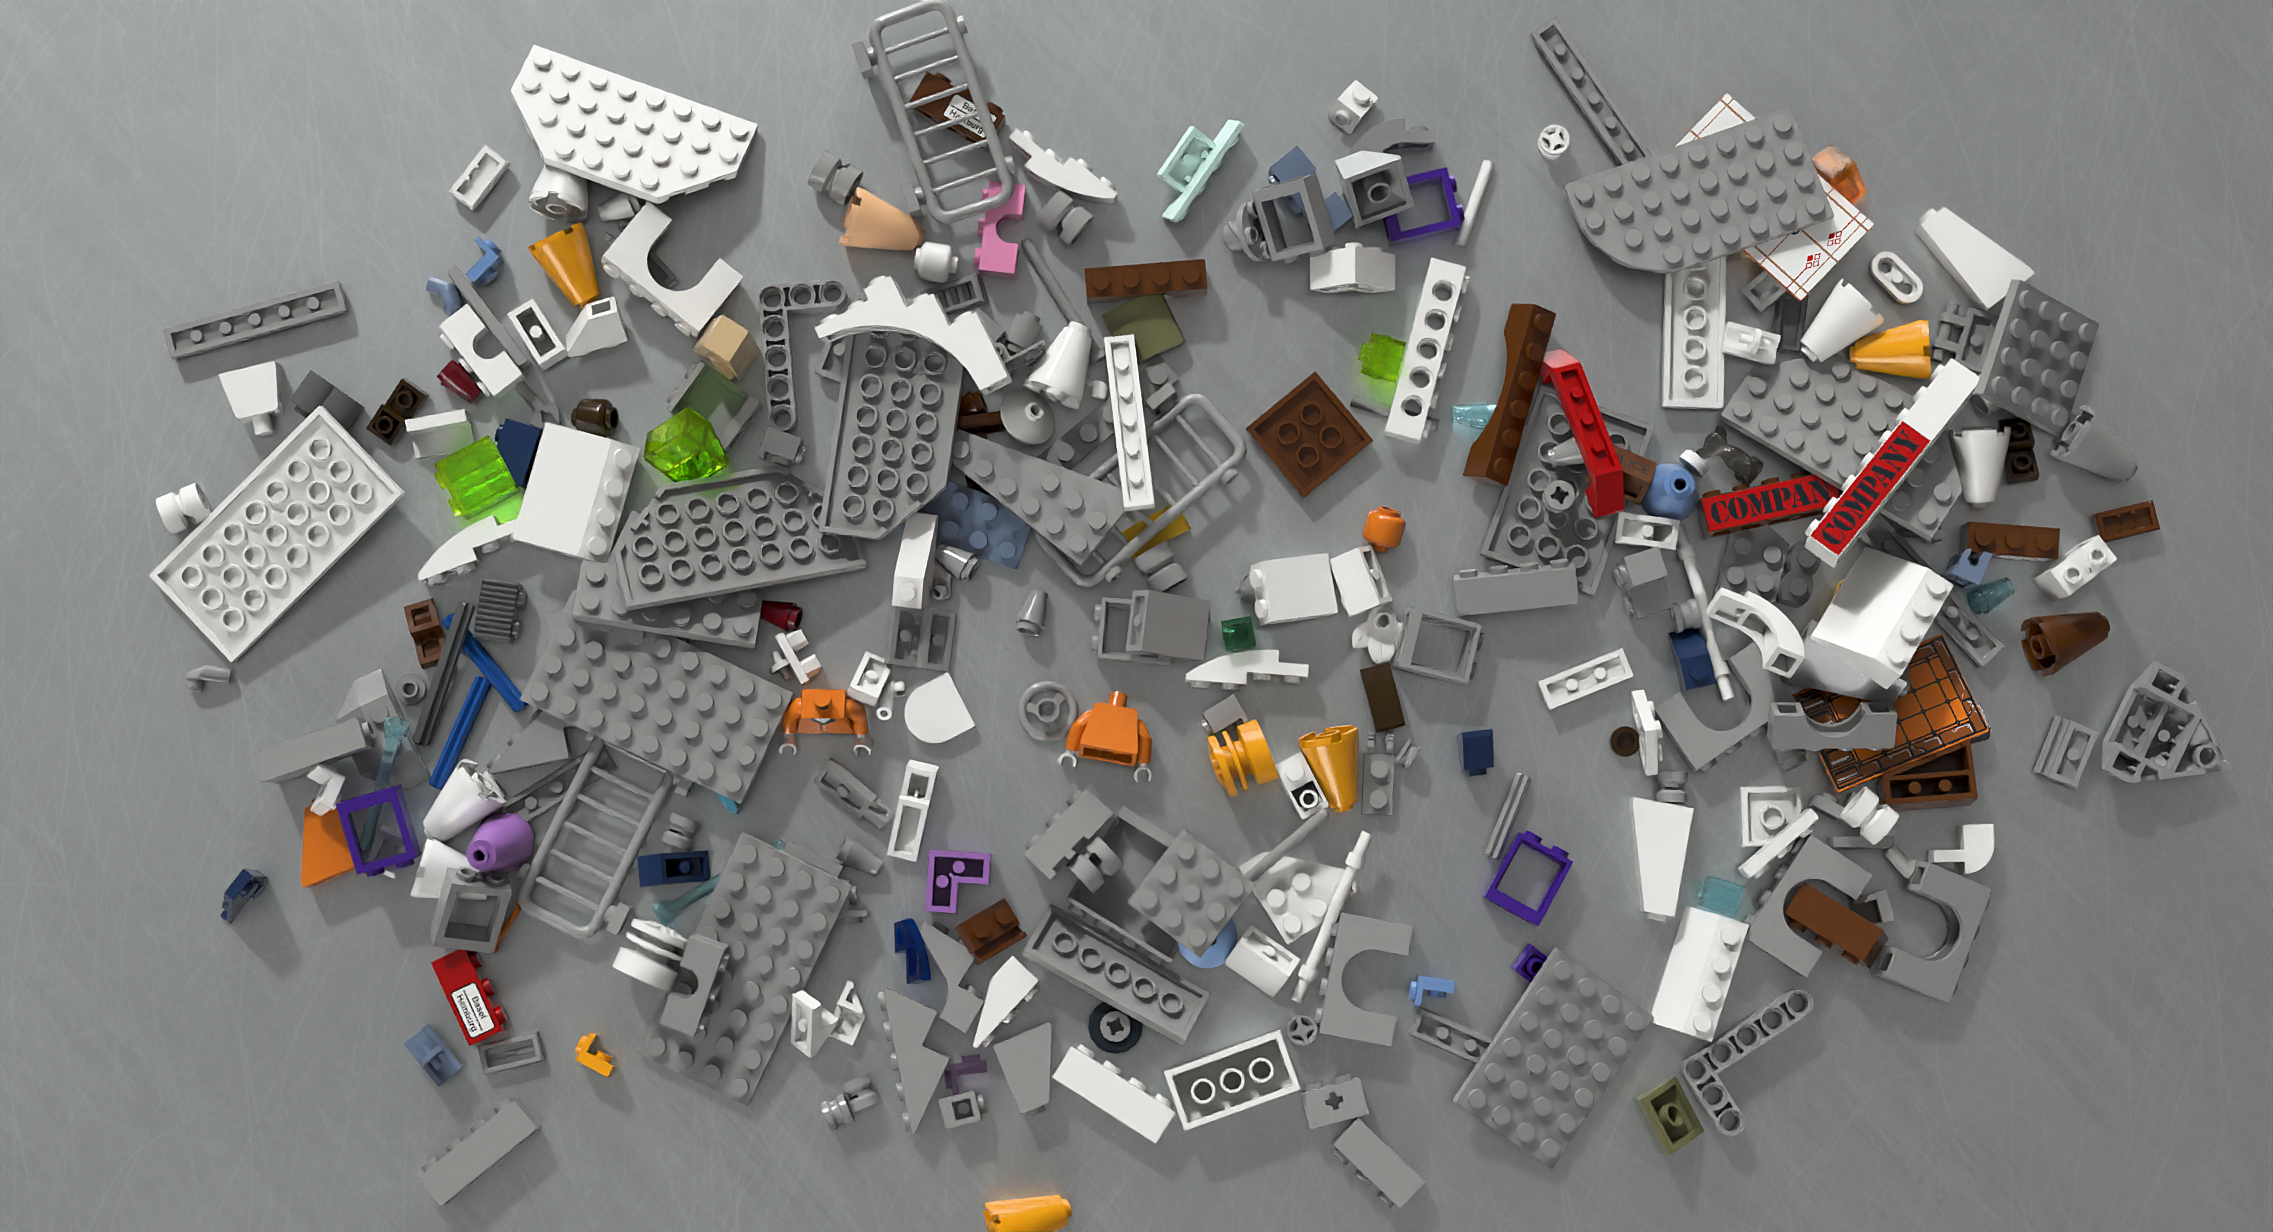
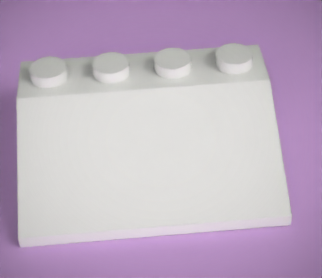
M546 422L512 539L577 559L606 564L640 448Z
M1865 546L1810 638L1885 689H1888L1904 672L1954 585L1927 567Z

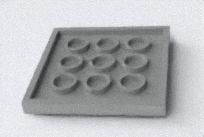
M2011 279L1974 394L2054 436H2062L2074 405L2099 323L2022 280Z

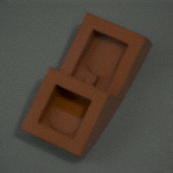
M431 598L404 607L409 631L413 637L419 664L422 669L438 664L446 640L435 601Z

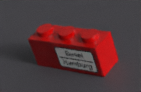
M458 949L431 962L469 1046H474L507 1030L505 1025L508 1022L507 1015L501 1005L496 1006L492 995L496 994L490 979L488 977L484 979L479 969L483 964L477 952Z

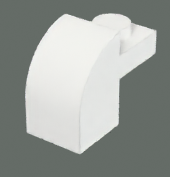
M1994 824L1956 826L1957 850L1927 851L1928 862L1937 863L1938 866L1945 869L1956 868V862H1958L1959 874L1974 873L1982 869L1993 855Z

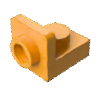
M590 1033L588 1037L583 1035L575 1048V1052L579 1053L575 1060L606 1077H612L617 1067L611 1063L613 1057L598 1049L595 1053L591 1052L599 1035L595 1033Z

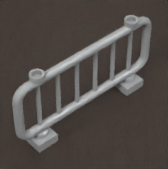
M925 0L877 18L870 27L869 40L871 48L866 49L863 40L851 45L864 79L875 75L872 66L878 64L920 186L914 189L911 181L900 184L911 217L915 218L923 215L921 206L926 204L929 213L934 219L947 224L995 209L1007 203L1014 191V182L1011 174L1017 173L1011 155L1005 157L963 37L964 34L968 33L963 16L956 17L952 6L944 0ZM935 10L943 14L947 28L886 49L884 48L881 39V31L884 28ZM950 33L957 53L956 56L894 77L888 54ZM957 61L960 62L967 83L904 105L897 82ZM969 89L976 108L975 112L915 133L913 132L906 110ZM979 117L986 137L985 140L923 161L916 138ZM986 145L989 146L995 168L933 189L926 166ZM996 173L999 174L1002 190L996 196L948 212L940 208L935 194Z
M1167 382L1145 401L1147 408L1155 417L1162 413L1159 418L1145 428L1147 442L1153 439L1195 488L1176 503L1151 475L1152 485L1171 505V508L1154 522L1142 509L1135 510L1148 527L1131 541L1115 525L1112 531L1125 546L1108 561L1095 549L1092 554L1102 564L1095 572L1090 575L1082 574L1063 552L1035 531L1040 545L1075 584L1090 587L1100 583L1105 578L1109 583L1113 582L1123 573L1119 566L1220 481L1226 486L1239 475L1235 469L1245 459L1247 453L1246 442L1242 435L1207 397L1200 394H1189L1176 402L1175 400L1178 399L1177 392ZM1199 406L1233 443L1235 452L1223 464L1180 416L1189 407ZM1174 420L1182 426L1218 467L1200 483L1157 436L1160 431ZM1114 454L1088 477L1099 481L1107 478L1113 486L1121 488V485L1111 474L1119 467L1118 454Z
M589 732L585 742L590 743V746L531 865L525 862L517 875V879L522 881L517 894L518 904L522 911L549 926L579 939L590 938L597 934L604 922L609 923L606 928L607 931L615 935L621 934L634 908L623 902H619L617 907L613 905L672 785L677 786L674 792L688 798L695 782ZM604 744L664 773L654 795L594 766ZM590 772L651 800L641 822L580 794ZM579 799L636 827L637 830L627 850L566 821L576 800ZM563 826L624 855L614 876L611 877L553 849ZM549 854L609 882L610 884L600 904L598 905L540 877L539 874ZM537 881L596 910L590 924L585 927L578 926L533 904L530 900V892L535 882Z

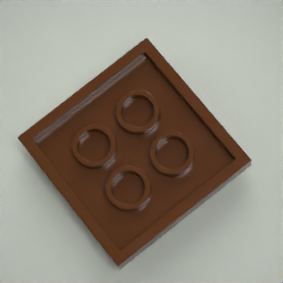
M1316 371L1246 428L1248 434L1303 499L1373 442L1369 434Z

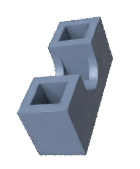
M1296 146L1269 168L1268 174L1270 178L1268 181L1270 184L1313 174L1316 172V167L1301 149ZM1300 192L1288 195L1289 201L1287 204L1295 215L1299 216L1301 214L1308 222L1306 227L1312 234ZM1336 192L1324 199L1334 234H1336L1353 221L1352 212Z

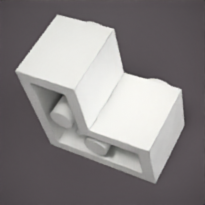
M1346 243L1345 248L1327 247V253L1310 257V290L1325 293L1356 290L1371 294L1395 290V254L1383 252L1382 247L1363 248L1362 243Z

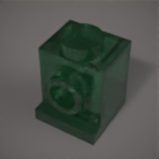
M1251 616L1221 621V631L1226 651L1233 653L1256 648Z

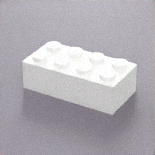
M1280 1030L1163 1071L1184 1131L1301 1089Z

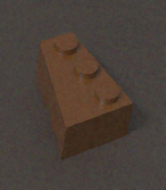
M1970 738L1962 741L1960 744L1945 750L1943 749L1929 757L1882 775L1876 782L1879 804H1887L1894 811L1970 806L1978 798Z
M1803 882L1784 912L1790 919L1788 923L1790 926L1802 933L1806 930L1816 935L1814 940L1828 949H1831L1832 946L1842 952L1841 956L1854 965L1860 963L1869 970L1889 939L1883 929Z

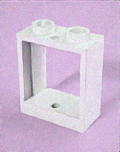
M2097 535L2077 544L2032 579L2049 601L2054 602L2071 595L2116 561L2117 558L2102 538Z

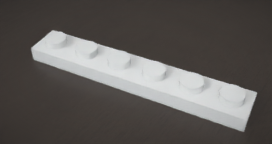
M1134 334L1104 338L1124 511L1155 508Z

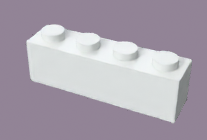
M1082 1044L1078 1048L1072 1045L1052 1078L1156 1144L1175 1114V1111L1171 1109L1173 1102L1159 1093L1155 1098L1145 1092L1148 1086L1139 1080L1131 1077L1130 1081H1127L1119 1075L1121 1069L1106 1060L1102 1065L1093 1059L1096 1054Z

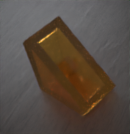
M1832 144L1812 158L1817 173L1850 203H1853L1867 192L1855 161Z

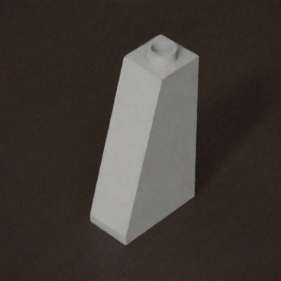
M1812 619L1801 635L1805 649L1804 660L1790 679L1782 675L1780 678L1785 683L1875 702H1892L1893 705L1899 696L1904 697L1911 685V681L1908 680L1909 667L1906 666L1902 675L1888 689H1885L1813 641L1810 636L1818 622Z
M355 717L253 753V757L261 782L280 784L308 773L318 763L329 765L373 748L372 740L375 739V735L370 722H366L365 718Z

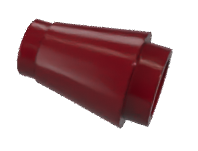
M451 360L437 375V378L441 381L440 385L469 403H472L482 392L462 364H458L454 360Z
M762 600L760 618L786 632L790 630L796 631L802 621L803 608L798 607L794 602Z

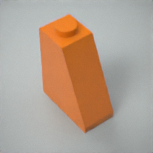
M312 805L305 808L301 884L303 888L314 887L355 870L337 807L335 810L330 809L322 816L310 811Z

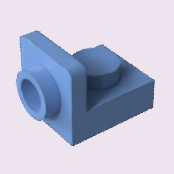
M1417 975L1416 981L1410 982L1408 999L1413 1000V1006L1421 1007L1423 989L1428 990L1427 996L1446 998V992L1454 993L1455 981Z

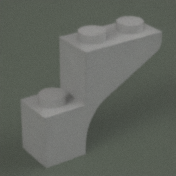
M935 920L932 925L925 922L921 928V936L948 984V999L939 1018L967 1033L985 1003V1000L980 998L983 992L968 983L965 988L960 986L976 957L973 953L970 954L961 937L957 941L947 935L950 929Z

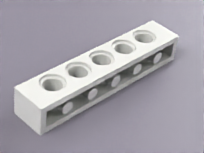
M1435 258L1430 259L1393 396L1391 411L1383 434L1385 436L1419 444L1421 437L1427 438L1431 425V420L1426 419L1429 408L1435 409L1439 395L1438 391H1434L1437 379H1443L1447 364L1441 362L1444 350L1450 352L1454 334L1449 333L1451 323L1458 322L1462 305L1457 304L1459 293L1465 294L1469 277L1464 275L1465 266ZM1446 288L1450 292L1451 298L1447 301H1440L1435 296V290ZM1432 316L1439 317L1443 322V328L1439 330L1431 329L1428 326L1427 319ZM1423 345L1432 346L1436 352L1435 357L1431 359L1424 358L1420 354V347ZM1415 374L1425 375L1428 385L1423 388L1416 387L1412 382V376ZM1409 402L1416 403L1420 407V414L1415 417L1407 415L1404 410L1405 404Z

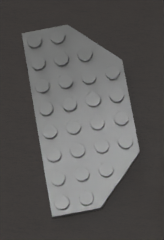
M854 293L853 303L860 300L868 301L866 294ZM905 299L908 306L912 305V299ZM869 331L848 335L819 532L881 540L948 488L966 369L956 357L939 345L910 334L895 331Z
M1836 353L1823 362L1818 359L1812 362L1809 357L1775 363L1774 365L1751 368L1721 413L1719 420L1841 490V487L1851 474L1856 477L1862 470L1859 468V465L1869 452L1874 455L1879 449L1877 442L1885 431L1892 432L1897 424L1894 422L1904 408L1910 410L1915 402L1912 401L1913 396L1867 370L1857 369L1855 363H1850V360ZM1946 431L1941 434L1880 511L1883 515L1930 542L1963 491Z
M774 465L661 485L646 509H643L623 541H620L615 548L613 556L626 611L865 569L866 560L861 540L858 537L819 532L824 491L808 481L803 482L790 474V470L782 465Z

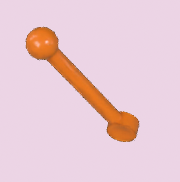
M518 899L515 902L516 908L500 930L494 953L498 951V944L522 910L518 904Z

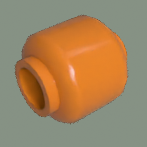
M1378 506L1377 510H1371L1368 513L1362 536L1366 541L1370 542V545L1372 544L1374 550L1386 553L1388 548H1396L1400 545L1406 526L1405 520L1400 517L1401 512L1389 507Z

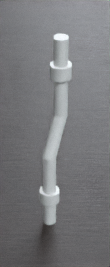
M1680 523L1677 539L1679 549L1676 551L1680 562L1684 563L1694 598L1699 608L1702 624L1700 630L1710 654L1715 679L1717 680L1723 701H1728L1735 698L1728 678L1730 671L1727 662H1723L1712 628L1711 618L1707 616L1708 601L1695 560L1697 557L1693 544L1690 545L1684 524Z
M1365 831L1361 832L1353 853L1349 852L1345 861L1347 867L1331 901L1321 930L1306 964H1302L1298 976L1300 978L1291 996V999L1302 1004L1310 983L1316 980L1319 973L1317 967L1330 940L1332 924L1338 920L1358 870H1362L1366 859L1364 856L1373 837L1372 834Z

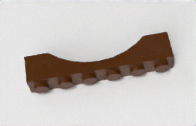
M1511 304L1504 328L1507 364L1503 388L1488 424L1470 448L1463 476L1486 485L1508 486L1556 313L1536 304Z

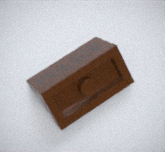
M1613 444L1623 469L1624 499L1640 505L1651 484L1657 463ZM1587 471L1584 482L1590 484L1592 481Z

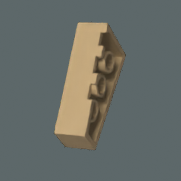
M724 315L711 319L691 348V350L709 360L713 367L717 369L716 371L730 381L734 377L742 381L761 352L750 332Z

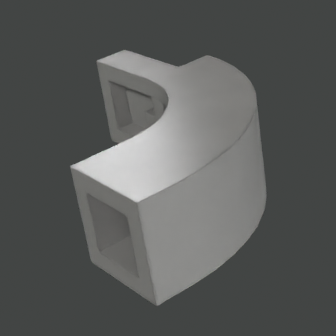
M1405 119L1389 120L1374 126L1363 134L1355 143L1349 155L1362 150L1388 153L1396 149H1433L1435 131H1428V128L1424 126L1410 127V131L1405 130Z

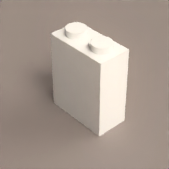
M1328 553L1266 560L1250 566L1249 578L1251 586L1255 591V613L1259 618L1260 625L1321 618L1338 613Z

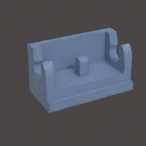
M1969 548L1962 553L1960 559L1958 554L1952 556L1945 572L1941 573L1940 576L1955 587L1968 591L1981 584L1993 554L1984 551L1980 557H1971L1968 560V556L1971 554V549Z

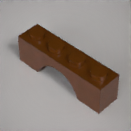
M1205 259L1084 268L1087 304L1118 302L1126 298L1146 295H1170L1175 297L1207 295Z

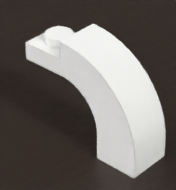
M1721 587L1707 607L1708 617L1743 631L1756 642L1762 653L1764 669L1790 679L1804 660L1805 649L1799 632L1778 608L1762 597L1750 591H1747L1742 596Z

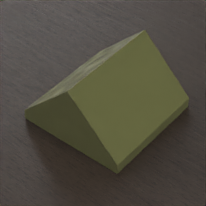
M1676 1077L1633 1098L1661 1152L1666 1155L1673 1154L1704 1132Z

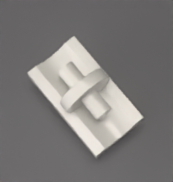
M1729 321L1726 325L1720 352L1774 365L1781 335Z
M800 629L787 635L782 632L775 636L787 658L783 660L779 651L772 653L770 656L775 665L768 669L770 674L773 675L780 672L784 681L792 678L788 669L791 666L803 686L811 683L810 678L819 673L823 667L815 654L800 662L796 651L809 645L803 631Z

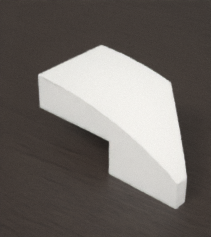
M848 980L833 1014L838 1018V1023L829 1036L853 1047L864 1023L865 1015L852 981Z

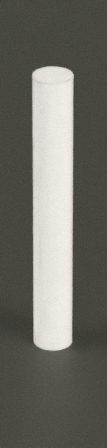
M1483 161L1464 214L1465 220L1461 222L1462 225L1455 239L1454 245L1460 248L1466 247L1495 166L1490 161Z

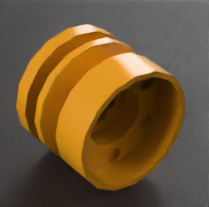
M1256 719L1237 726L1238 741L1233 742L1227 731L1221 732L1225 746H1219L1215 735L1207 737L1211 764L1219 783L1226 789L1229 797L1237 795L1233 782L1235 780H1239L1243 791L1249 790L1248 775L1252 774L1259 785L1278 779L1274 761Z

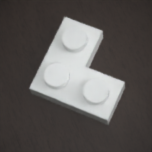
M1644 689L1632 691V714L1639 732L1640 759L1646 776L1657 775L1658 762L1663 761L1661 745L1657 743V739H1662L1661 725L1659 720L1654 721L1653 701H1647Z

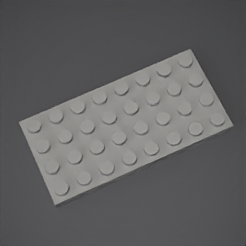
M572 590L520 700L742 804L794 693L671 635L572 620L576 591Z
M742 832L694 932L730 945L727 954L731 955L729 965L725 973L720 971L717 983L721 984L720 991L715 1002L710 1000L707 1012L711 1013L708 1025L705 1030L700 1029V1032L692 1036L659 1024L668 997L672 992L678 991L684 994H694L698 989V978L695 973L681 967L679 963L676 970L679 975L671 992L666 991L637 1053L748 1106L792 1015L793 994L804 990L853 885Z

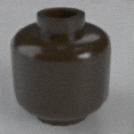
M582 399L571 414L572 425L578 431L604 438L608 437L618 426L619 415L617 408L613 407L612 403L607 399Z

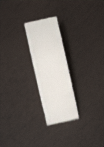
M909 760L901 795L898 800L887 855L917 861L939 766Z

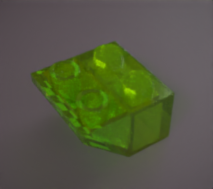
M689 406L647 433L643 460L673 482L710 477L729 465V459L711 422Z

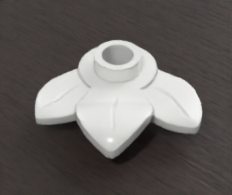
M1387 606L1373 608L1368 613L1367 620L1357 625L1353 631L1352 646L1354 648L1367 647L1370 657L1376 665L1387 663L1397 648L1402 624L1397 622L1394 611ZM1382 615L1387 619V623L1383 627L1378 623V619Z

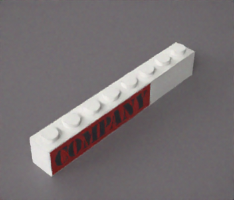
M1952 358L1945 367L1940 364L1930 377L1932 383L1928 388L1922 386L1913 397L1912 401L1915 404L1910 410L1904 408L1894 422L1897 424L1892 432L1886 430L1877 442L1879 449L1873 455L1869 452L1859 465V468L1862 470L1855 477L1851 474L1841 487V490L1844 491L1838 499L1833 497L1823 510L1826 515L1820 522L1815 519L1805 532L1808 538L1804 547L1835 568L1973 396L1980 377Z

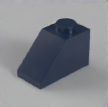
M506 418L504 425L500 424L497 428L495 441L498 443L496 447L515 484L526 490L543 431L540 428Z
M1699 628L1685 629L1680 633H1668L1681 692L1716 684L1710 654Z
M1493 730L1469 731L1457 735L1461 772L1468 771L1469 777L1487 775V769L1494 767Z
M708 850L660 853L637 857L640 887L711 881Z

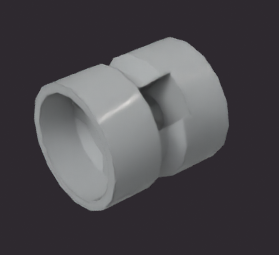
M825 151L815 164L807 184L821 193L829 191L830 198L842 205H846L852 195H854L856 187L859 186L863 177V171L849 163L845 166L842 165L841 158Z
M1059 190L1043 208L1037 220L1049 230L1056 229L1057 236L1067 245L1072 246L1087 230L1094 219V215L1083 206L1075 207V200L1063 190Z
M1168 541L1156 545L1134 559L1141 574L1149 576L1147 584L1152 591L1165 593L1189 578L1181 563H1174L1173 559L1176 555Z
M1098 836L1085 847L1086 853L1084 855L1078 854L1067 864V867L1092 894L1105 883L1106 875L1113 876L1124 865ZM1099 858L1102 863L1096 868L1092 863Z

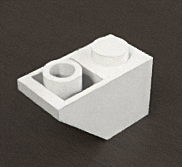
M615 296L585 304L565 336L569 357L587 355L591 351L604 347H615L627 341L625 324Z
M1302 752L1275 765L1278 779L1302 820L1329 806Z

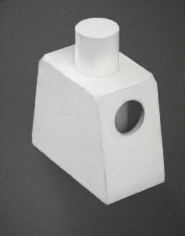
M276 361L218 374L237 420L242 423L253 422L256 436L274 433L270 417L281 415L285 411L282 366Z

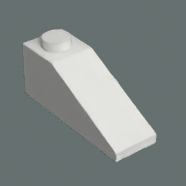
M916 512L906 520L894 574L893 606L922 609L931 604L939 515Z

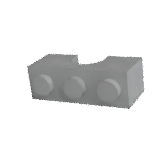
M697 933L689 937L680 966L695 973L698 978V989L694 994H684L678 991L672 992L668 997L659 1024L692 1036L700 1032V1029H706L711 1013L707 1012L710 1000L715 1002L721 984L717 983L720 971L725 973L731 959V955L727 954L730 945Z

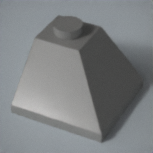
M1362 150L1335 160L1340 183L1357 227L1414 207L1400 155Z

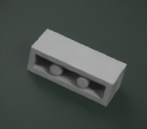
M1358 1117L1354 1118L1331 1143L1336 1147L1333 1154L1345 1165L1349 1161L1359 1169L1355 1175L1367 1186L1371 1183L1375 1184L1381 1190L1377 1196L1390 1208L1396 1204L1401 1209L1425 1183L1410 1166Z

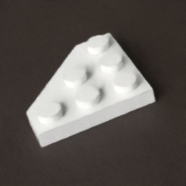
M1264 851L1238 867V869L1244 875L1269 852ZM1284 856L1253 882L1256 884L1252 890L1286 945L1324 922L1345 869ZM1355 880L1341 911L1364 897Z

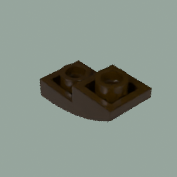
M402 378L387 402L381 404L366 429L392 446L405 431V420L413 419L430 395L408 379Z
M2022 418L1999 420V432H2004L2005 426L2011 427V435L2004 463L2007 483L2037 481L2040 474L2033 450L2035 440L2031 424Z
M1389 662L1360 669V676L1368 700V708L1375 732L1378 733L1405 726Z

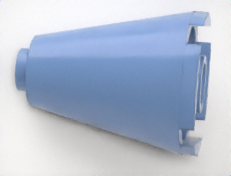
M1673 463L1658 465L1655 468L1651 484L1641 501L1642 508L1649 516L1682 521L1689 517L1697 507L1700 495L1698 483L1693 474L1683 466Z

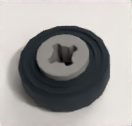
M1104 1001L1095 1007L1089 1017L1088 1024L1090 1038L1095 1045L1107 1053L1114 1054L1126 1052L1134 1047L1142 1035L1143 1023Z

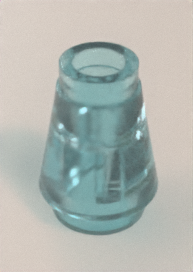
M1489 401L1453 405L1452 423L1484 430L1496 408V404H1489Z
M2005 577L1972 588L1971 592L1967 593V600L1971 609L1976 614H1988L2010 595L2014 594L2015 589L2010 579Z

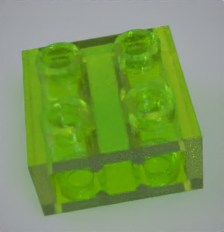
M488 435L434 463L438 471L434 473L436 481L442 490L447 488L452 497L448 500L451 509L456 516L461 514L466 520L521 492L515 484L495 442Z

